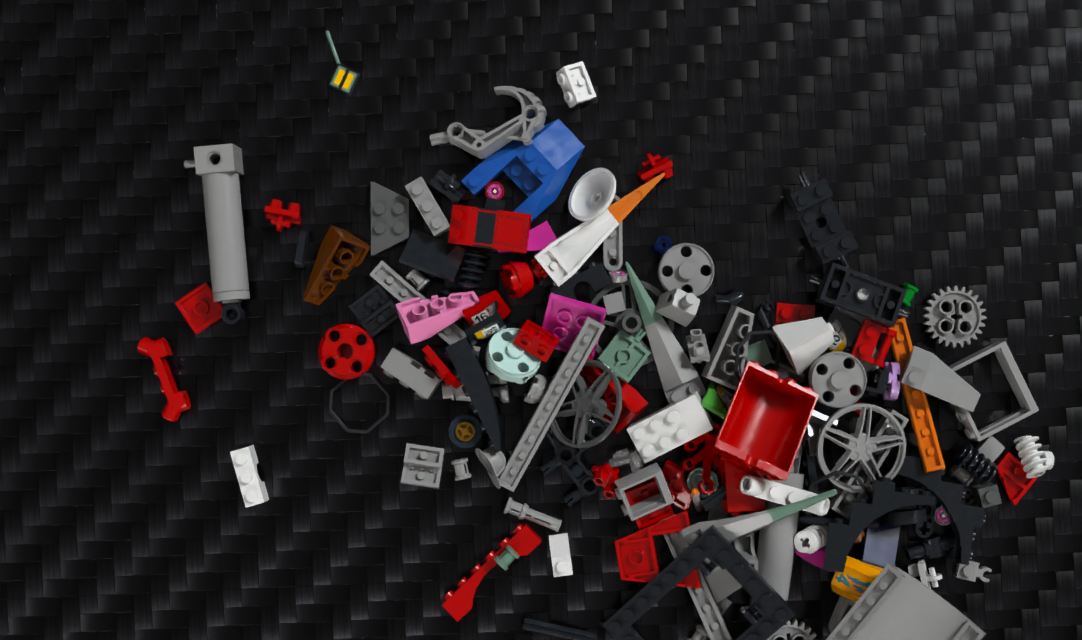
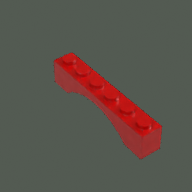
M527 523L523 526L519 524L512 531L514 534L509 539L505 537L498 544L500 548L495 552L493 550L485 556L486 561L482 565L478 563L471 570L472 574L468 578L464 576L456 584L458 586L456 590H450L443 596L442 606L457 622L472 609L474 594L482 578L490 569L498 564L494 560L495 556H499L506 549L507 545H510L519 556L528 555L542 542L540 536Z

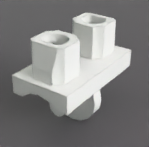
M920 559L918 563L908 566V572L911 576H920L921 582L930 589V581L933 587H938L937 580L942 579V574L936 573L934 567L929 568L930 574H928L925 559Z

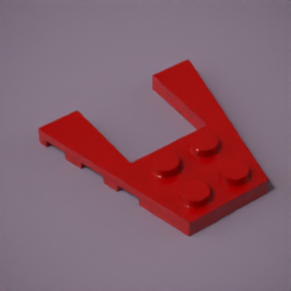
M688 510L615 541L621 580L646 583L659 573L653 536L681 532L682 529L689 527ZM698 568L691 571L676 586L701 588Z

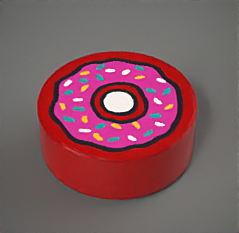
M491 182L486 186L485 194L487 197L501 200L504 196V188L498 182Z

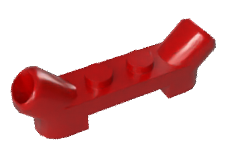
M144 337L139 341L137 351L152 358L154 373L160 378V389L167 397V402L161 415L166 420L178 421L181 412L191 408V403L186 391L178 392L166 357L173 355L170 346L164 337L155 341Z

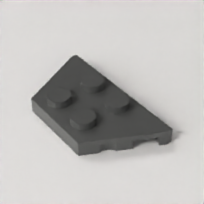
M371 182V255L375 256L395 246V244L410 238V200L375 182Z

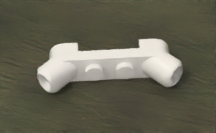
M749 474L744 475L740 481V491L743 494L782 505H788L819 495ZM827 498L803 509V511L824 516L829 510L830 501Z

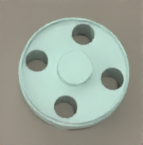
M507 328L500 330L493 335L487 345L485 352L486 368L489 372L494 373L503 380L524 384L536 374L541 360L513 343L520 329Z

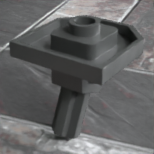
M815 410L812 412L803 436L804 440H808L809 454L812 457H817L818 436L823 425L829 419V416ZM835 420L830 427H836L838 420Z

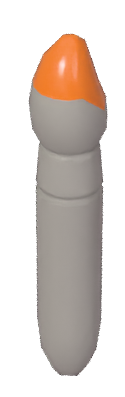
M693 488L691 496L694 508L697 512H701L700 492Z

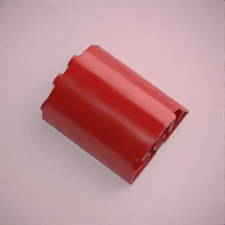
M748 361L713 446V452L720 454V459L751 475L762 478L764 474L773 481H786L819 394L815 393L810 387H802L796 384V381L791 378H785V380L779 378L778 372L771 369L766 370L755 361Z

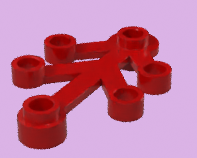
M715 423L714 429L711 430V434L708 431L684 443L685 450L692 452L697 449L698 444L705 440V447L692 458L685 459L682 462L683 469L689 471L694 469L695 465L704 458L702 480L698 483V491L703 495L711 494L715 490V484L710 479L712 462L717 468L718 477L721 478L719 458L721 455L713 452V442L715 443L720 431L717 423ZM687 461L691 464L690 468L687 466Z

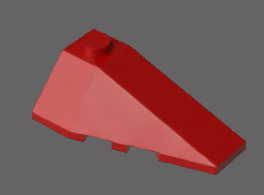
M595 366L582 367L580 376L583 377L586 386L589 388L604 370ZM619 377L617 378L622 389V408L618 422L613 429L617 434L649 404L636 389L626 384ZM611 380L600 399L605 400L607 408L614 413L616 408V390ZM607 414L603 416L610 421L612 420V417Z

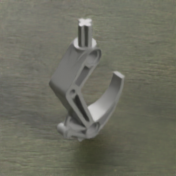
M513 86L494 87L496 95H509L517 99L521 103L522 114L488 133H485L483 130L468 129L461 123L454 122L448 126L447 131L430 135L431 145L435 146L450 142L451 145H456L479 159L488 158L512 140L523 141V144L528 146L532 144L534 134L545 127L546 108L542 106V101L538 97H535L533 93L525 89Z

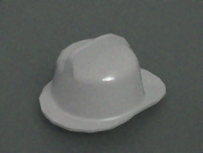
M491 446L482 451L476 448L477 457L486 468L494 485L500 489L498 476L506 467L504 454L501 451L497 452L495 448L492 449Z

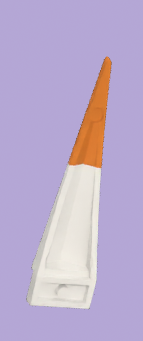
M661 173L611 204L597 218L582 222L550 242L534 256L558 287L577 272L610 233L665 176V173Z

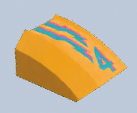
M847 556L844 572H835L831 582L832 591L857 602L883 568Z

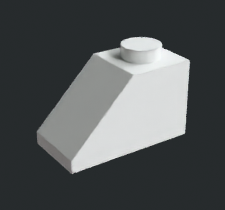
M568 533L549 535L554 577L573 575Z

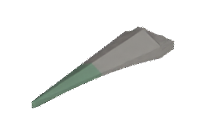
M626 262L625 265L663 392L669 405L696 391L700 397L705 395L706 390L697 371L661 314L654 312L655 304L629 263Z
M833 489L798 502L757 513L698 522L682 529V535L691 544L711 525H714L732 543L836 495L837 491Z

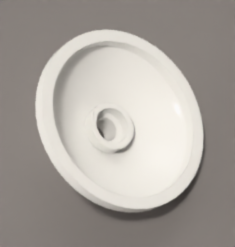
M595 168L585 173L576 182L568 201L569 211L574 218L580 221H589L597 218L608 209L616 193V179L613 173L605 168Z

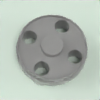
M682 243L671 247L664 253L659 262L658 277L662 287L667 292L676 288L682 290L684 285H688L691 288V293L698 297L710 287L713 281L714 264L710 255L702 247L691 243ZM682 247L690 249L689 257L682 256ZM704 265L710 269L708 276L701 274L700 270ZM664 266L671 268V276L665 277L662 274Z
M833 351L821 355L811 364L808 384L815 393L819 394L818 402L832 408H843L854 404L861 398L866 388L867 376L863 365L856 357L846 352ZM846 358H849L852 363L849 368H845L843 365ZM819 364L825 367V371L821 375L816 371ZM852 385H856L858 388L855 395L850 393ZM825 391H829L831 394V398L827 402L823 400V393Z

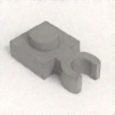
M969 561V565L957 563L954 576L973 582L978 577L984 582H989L990 579L983 577V573L985 571L992 572V569L986 566L979 568L980 563L975 561Z

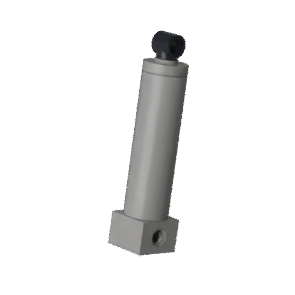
M233 143L194 147L195 160H185L184 167H195L196 174L202 177L213 302H222L224 308L221 312V317L224 322L238 324L245 317L241 302L242 300L250 299L239 175H244L242 149ZM232 309L237 312V317L234 320L229 316Z

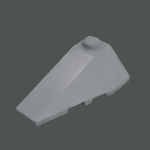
M913 346L899 381L973 412L981 394L936 355Z

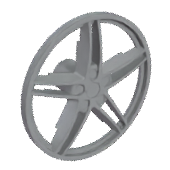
M868 403L845 406L829 417L819 433L817 459L820 468L827 475L834 471H839L850 458L852 461L842 469L843 472H847L859 461L865 473L873 482L865 486L869 492L873 491L874 479L876 478L866 462L870 460L878 477H882L872 453L899 445L897 459L891 470L884 476L892 480L904 462L906 454L905 434L898 420L890 412L879 406ZM861 409L855 433L848 434L830 427L843 414ZM866 409H867V410H868V419H867V421H866V431H865V433H864V432H862V430H863V426H864L865 415H866ZM872 411L885 416L894 426L897 434L870 437ZM827 431L845 437L844 443L827 435ZM824 438L846 449V452L836 462V466L831 471L827 468L823 457ZM898 439V442L876 447L878 442ZM843 475L828 478L836 486L846 491L855 493L865 492L861 486L849 485L838 480Z

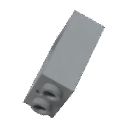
M657 462L614 481L617 487L614 489L618 500L622 499L623 502L620 505L625 516L629 515L631 521L674 503L663 472ZM654 477L660 493L630 506L624 490Z

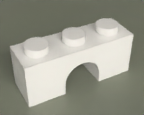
M254 445L231 451L230 454L245 507L268 501L269 496L265 483L260 480L257 464L259 462Z

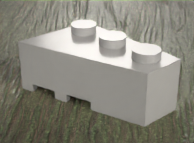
M396 347L392 348L381 365V368L384 369V374L391 378L393 376L400 380L399 383L406 388H412L423 399L430 398L442 381L436 373Z

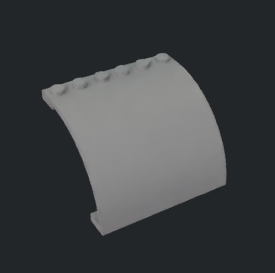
M888 563L826 640H982L986 633L936 592L910 574Z

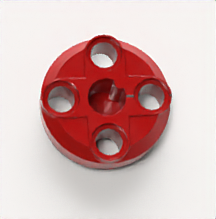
M340 324L328 329L319 345L318 352L321 366L331 376L338 379L351 380L364 375L372 366L375 358V345L371 336L364 329L353 324ZM338 331L340 334V338L338 341L334 342L332 340V334ZM365 335L366 343L359 345V337ZM331 358L335 359L336 362L332 369L328 367V361ZM357 362L362 364L360 372L354 370V365Z

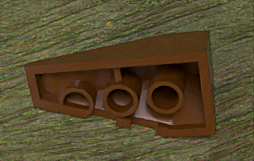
M331 225L321 243L302 299L306 302L320 305L335 290V286L342 279L345 280L349 276L348 273L355 266L358 267L363 262L371 246L348 231Z

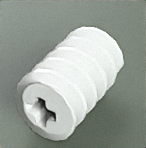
M1026 435L1013 441L1017 444L1016 450L1020 451L1018 456L1023 458L1021 464L1024 465L1023 469L1027 473L1026 478L1028 479L1042 476L1050 468L1049 465H1043L1047 458H1040L1045 453L1044 451L1037 450L1042 447L1041 444H1035L1039 440L1038 436Z
M812 524L799 531L794 537V545L798 552L811 554L826 545L828 526Z

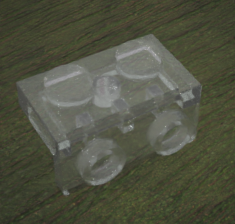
M624 448L614 453L609 463L611 468L630 463L632 473L635 474L643 467L644 461L637 449L628 451V448Z

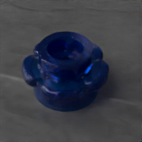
M659 236L654 244L655 250L659 251L660 254H665L666 251L673 247L671 238Z

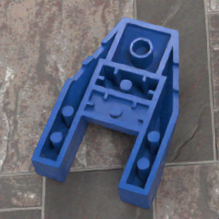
M560 119L544 125L545 127L542 130L536 132L532 137L533 142L531 145L526 146L523 144V141L512 140L475 167L462 180V183L477 197L489 183L493 182L504 171L528 197L513 212L531 214L532 223L556 201L585 146Z

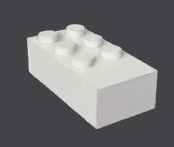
M697 391L629 425L626 429L644 463L714 429L715 423L708 410L701 405L702 399Z

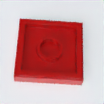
M208 282L203 283L175 302V305L196 335L222 318L221 312L224 306L222 302H213L212 287Z

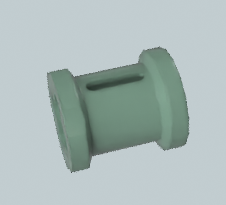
M507 545L506 549L499 556L494 557V560L506 571L508 566L520 556L510 545Z

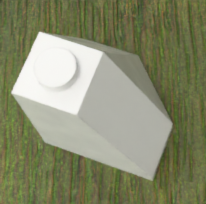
M822 317L772 327L775 336L786 353L787 359L798 375L835 342L833 326L830 322L826 323Z

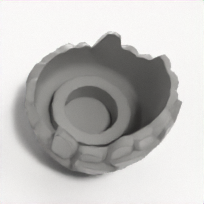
M540 374L535 375L528 394H524V401L529 404L541 401L548 388V382L544 376Z

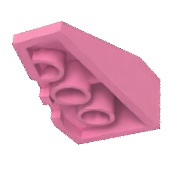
M474 291L451 293L448 297L438 298V295L431 296V299L420 300V297L395 305L404 331L410 343L414 344L432 337L463 317L462 310L479 304L480 301Z

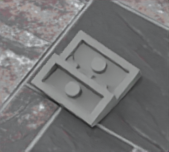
M407 443L401 483L439 489L445 449Z

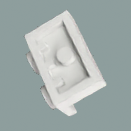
M583 61L564 66L556 72L557 81L561 85L564 99L568 103L569 108L597 97Z

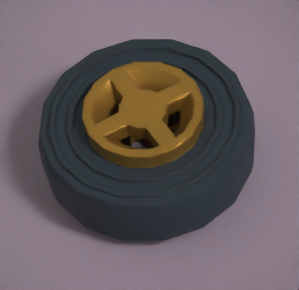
M460 414L455 417L448 429L452 443L461 448L475 446L481 440L483 434L479 419L470 414Z

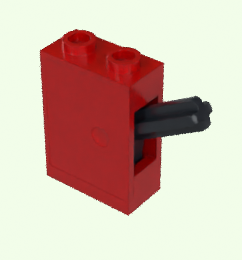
M720 459L721 488L700 502L702 508L708 511L722 501L723 511L729 512V515L732 516L741 515L742 511H748V514L760 512V510H766V501L764 499L746 495L740 491V481L744 475L749 473L741 471Z

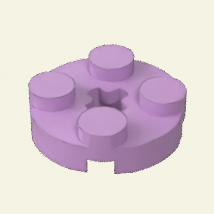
M885 362L884 370L889 371L883 400L895 401L900 390V381H898V375H901L900 365L895 362Z

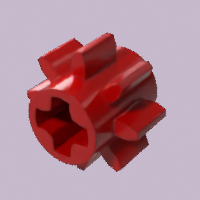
M537 259L531 260L533 265L530 266V269L537 278L541 276L547 278L549 274Z

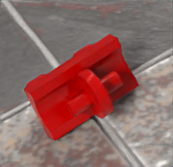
M649 152L646 154L647 160L642 162L645 168L636 171L638 177L644 183L655 178L654 175L659 172L665 173L663 179H667L673 176L671 167L673 163L668 157L661 159L659 154L653 157Z
M272 199L270 205L265 206L264 212H266V218L271 220V224L277 225V231L282 232L284 227L290 228L291 224H301L299 204L289 203L288 210L282 209V201Z
M605 463L602 466H593L591 469L595 475L593 481L596 485L604 487L603 495L607 499L614 498L616 496L614 489L617 488L614 481L619 479L617 476L619 468L617 466H610L609 463Z

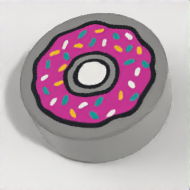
M623 269L609 271L608 277L612 282L623 283L627 281L628 272Z
M941 505L937 506L934 521L940 525H948L950 521Z

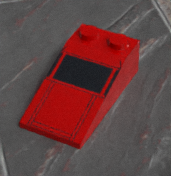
M453 204L448 243L526 253L532 215Z

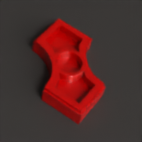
M668 459L665 461L662 472L674 500L672 504L683 510H690L693 499L691 490L684 479V469Z

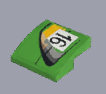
M711 380L702 398L701 405L722 419H725L734 393Z

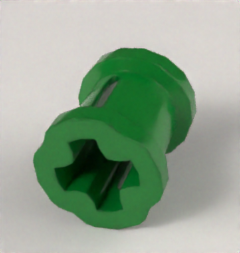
M903 282V289L907 291L902 305L910 307V302L919 289Z

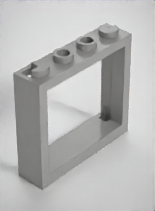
M997 341L948 366L953 371H956L994 352L1021 409L977 430L969 411L954 405L957 411L956 416L963 423L965 435L971 441L980 442L1039 411L1006 341Z

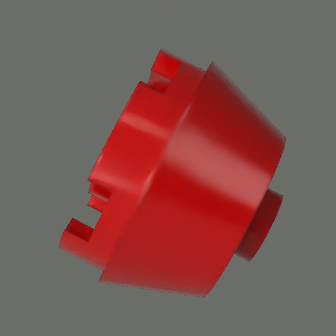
M507 262V264L501 266L502 270L504 269V272L500 273L504 288L509 289L510 294L508 296L511 299L521 298L534 288V275L527 263Z

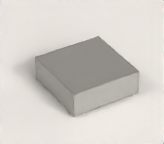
M622 292L603 296L607 315L626 311Z

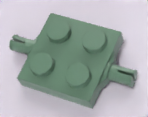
M640 328L633 337L620 329L597 358V361L609 366L617 377L626 384L629 383L651 353L640 342L646 332Z

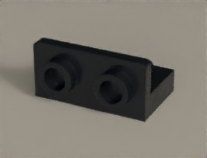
M876 369L870 372L868 378L870 387L866 386L863 394L877 397L878 393L884 394L889 371Z

